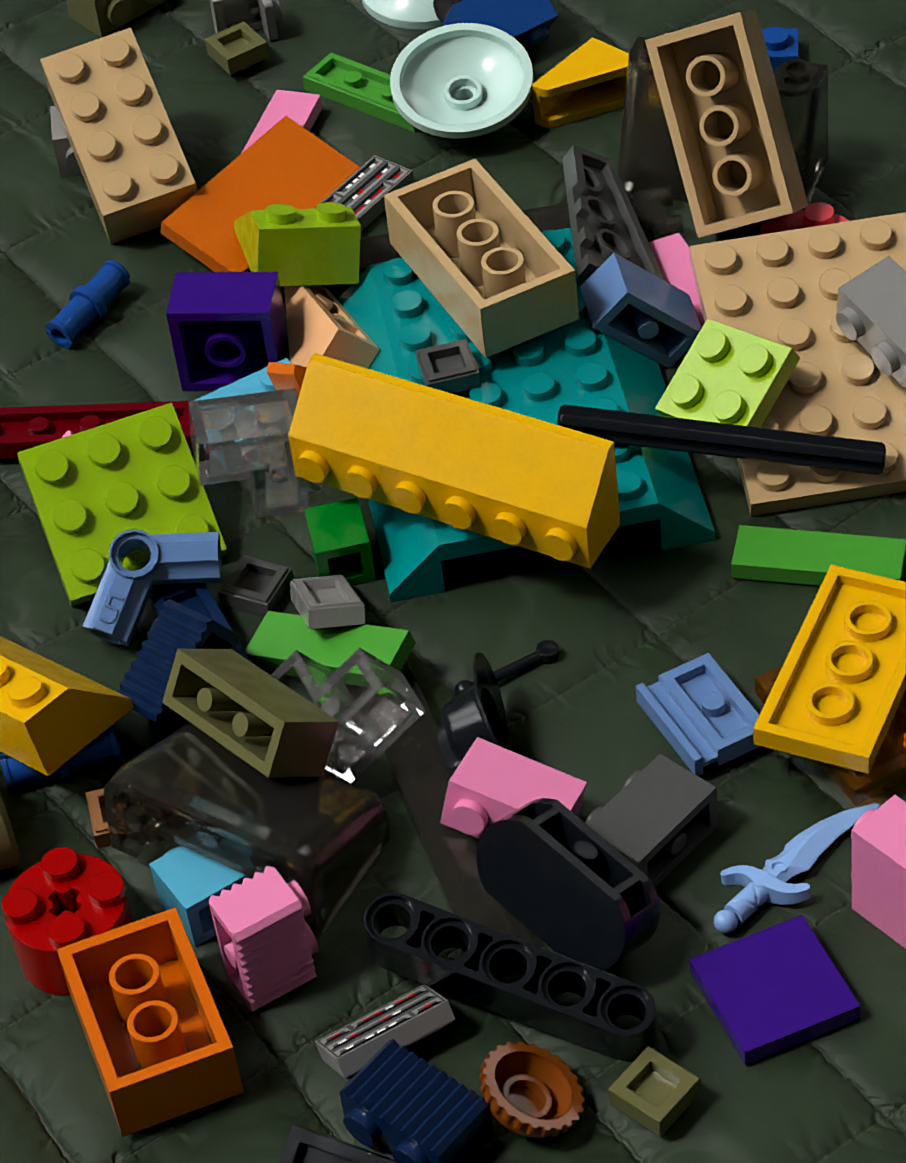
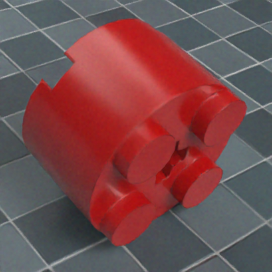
M57 847L49 850L44 854L40 862L24 871L14 881L8 893L3 897L1 904L16 957L25 978L36 988L58 996L70 995L56 949L135 922L125 884L118 871L100 858L86 854H76L74 850L67 847Z

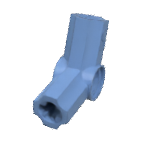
M131 529L117 535L110 544L108 554L110 560L82 628L103 641L129 647L153 586L221 583L222 554L219 532L150 535L143 530ZM141 550L151 555L150 561L141 570L131 571L122 567L125 557L133 551Z

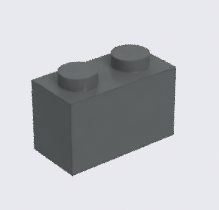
M659 754L643 770H637L632 773L625 782L623 789L604 807L600 806L594 809L586 819L585 824L650 877L656 888L718 827L717 787Z

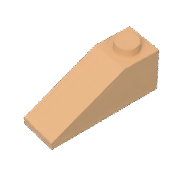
M320 285L284 286L289 360L292 364L307 367L311 356L317 353L364 368L370 367L380 348L328 289Z

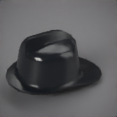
M477 652L473 658L474 684L443 707L442 718L437 729V742L445 765L451 772H455L477 737L509 750L507 721L501 692L489 661L480 652Z

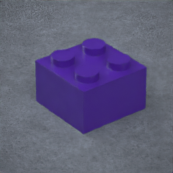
M180 272L175 274L166 317L182 391H215L267 367L269 362H279L285 358L289 360L287 322L278 272Z

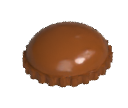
M518 1041L516 1044L506 1042L505 1046L497 1045L494 1051L491 1050L480 1067L482 1071L479 1075V1081L482 1082L480 1090L486 1103L490 1105L491 1114L500 1124L516 1134L530 1138L557 1137L560 1132L565 1134L570 1127H574L584 1110L582 1105L585 1098L581 1095L583 1088L577 1082L578 1077L570 1071L569 1065L564 1064L559 1056L552 1055L546 1048H538L533 1043L527 1045L522 1041Z

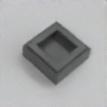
M467 339L415 351L417 367L425 386L448 393L481 387L480 373Z
M243 555L218 592L220 603L225 607L265 617L268 611L275 612L289 591L290 581L294 579L293 570L291 567Z

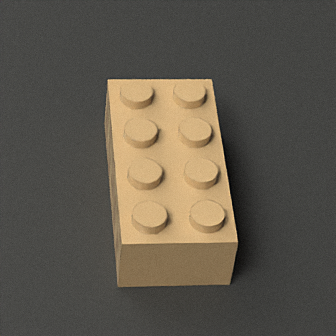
M757 9L735 13L645 40L698 238L791 214L807 207L808 202Z
M128 28L40 59L49 93L110 245L161 227L163 220L197 192V186L132 29Z
M476 159L383 195L390 244L485 358L579 319L575 269Z

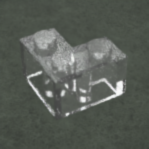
M296 388L188 402L190 442L200 485L246 479L256 518L304 512V508H309L308 480L295 476L288 438L298 401Z
M359 648L335 672L296 650L271 674L272 677L339 721L324 774L319 777L343 790L426 711L402 672L362 648Z

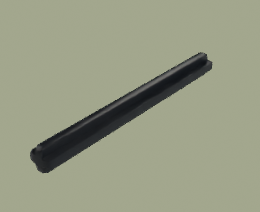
M567 404L560 406L557 418V425L613 441L614 444L873 475L882 473L886 461V446L882 442Z

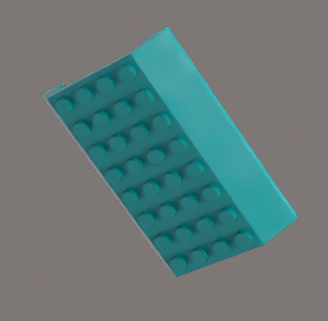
M570 227L559 230H546L541 233L575 269L579 319L487 358L483 356L403 258L370 264L359 276V284H352L338 299L342 306L380 348L368 369L424 385L417 367L415 351L467 339L480 373L481 387L452 394L556 425L559 408L564 404L661 416L655 410V407L666 390L659 364L656 361L593 328L580 287L586 281L577 278ZM614 444L620 511L619 527L653 521L661 550L716 540L715 530L688 452ZM368 499L391 602L445 592L441 561L517 547L516 545H509L466 529H458L450 524L418 514H411L402 509Z

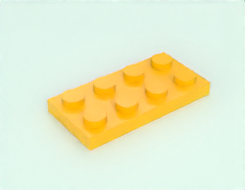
M830 565L753 727V741L755 745L869 774L906 690V582Z

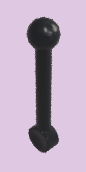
M552 640L541 641L536 646L535 652L494 671L497 682L539 662L544 664L556 662L559 658V646ZM463 680L457 683L454 689L455 696L457 697L471 687L474 681Z

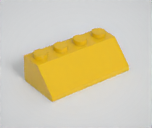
M0 636V752L49 776L134 708L131 698Z

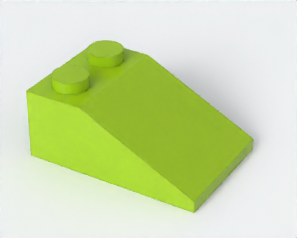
M335 202L320 203L313 209H296L287 204H272L267 206L265 210H251L234 221V231L251 272H278L280 286L359 284L361 225L352 207H346Z

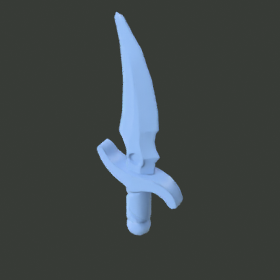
M871 803L851 808L817 822L786 843L784 850L779 855L767 859L762 870L748 865H737L722 870L720 877L724 886L741 885L745 888L730 900L723 910L716 913L713 922L715 928L720 933L728 934L733 932L737 925H741L765 902L790 905L809 899L811 891L808 883L793 884L786 882L791 877L808 871L817 858L841 834L852 827L865 812L871 809H878L880 804Z

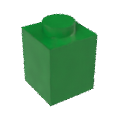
M358 497L304 508L310 546L318 577L343 575L351 586L376 581L370 541Z

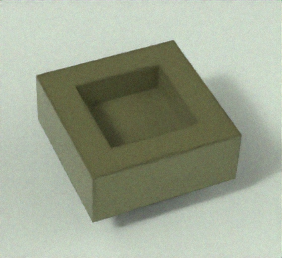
M244 21L205 38L207 54L229 75L246 70L253 64L269 58L267 42Z
M649 1046L608 1089L609 1104L660 1137L701 1093L699 1077Z

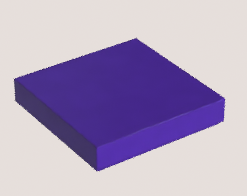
M803 915L689 959L690 974L745 1066L860 1020V1004Z

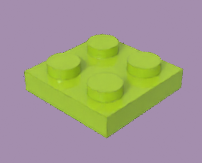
M707 318L655 410L661 416L761 428L799 362L800 357L791 347Z

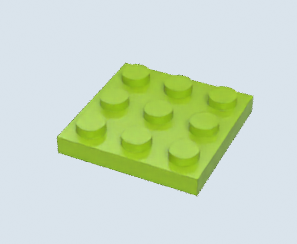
M172 402L17 452L19 464L71 607L94 599L110 560L108 555L110 544L123 531L137 529L143 530L150 535L219 532L221 554L225 556L227 553L225 542ZM141 550L133 551L125 557L122 567L131 571L141 570L148 564L151 555Z

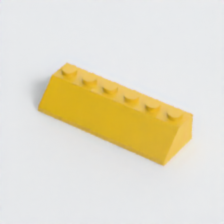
M314 353L309 359L288 434L295 476L589 569L619 527L620 511L613 441Z

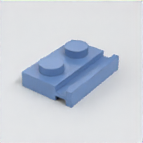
M709 653L658 675L659 681L646 687L644 683L635 686L637 703L691 772L697 776L703 774V767L713 762L720 766L760 747L755 745L753 741V727L759 717L758 712Z

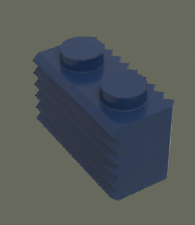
M169 599L164 602V610L158 612V617L153 622L151 630L147 632L148 640L141 642L142 650L136 652L137 660L131 662V667L125 673L123 682L119 683L120 690L117 692L131 698L134 705L133 711L187 739L194 725L162 703L177 649L235 650L241 636L218 622Z
M395 1039L389 1040L339 1092L344 1113L343 1122L348 1132L365 1146L371 1147L377 1142L392 1152L394 1160L402 1163H468L469 1160L474 1159L477 1151H482L485 1142L491 1141L494 1134L489 1109L490 1105L486 1103L484 1097H479L474 1090L469 1091L464 1084H458L454 1077L449 1078L444 1071H438L434 1064L429 1065L424 1058L419 1059L414 1052H409L404 1045L399 1046Z

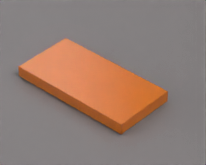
M284 116L163 220L160 233L214 272H251L234 231V221L251 210H265L267 206L272 204H287L296 209H313L361 167L288 116Z

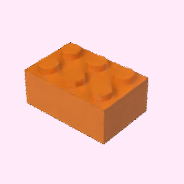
M176 907L56 949L73 1004L122 1137L244 1093L232 1043Z

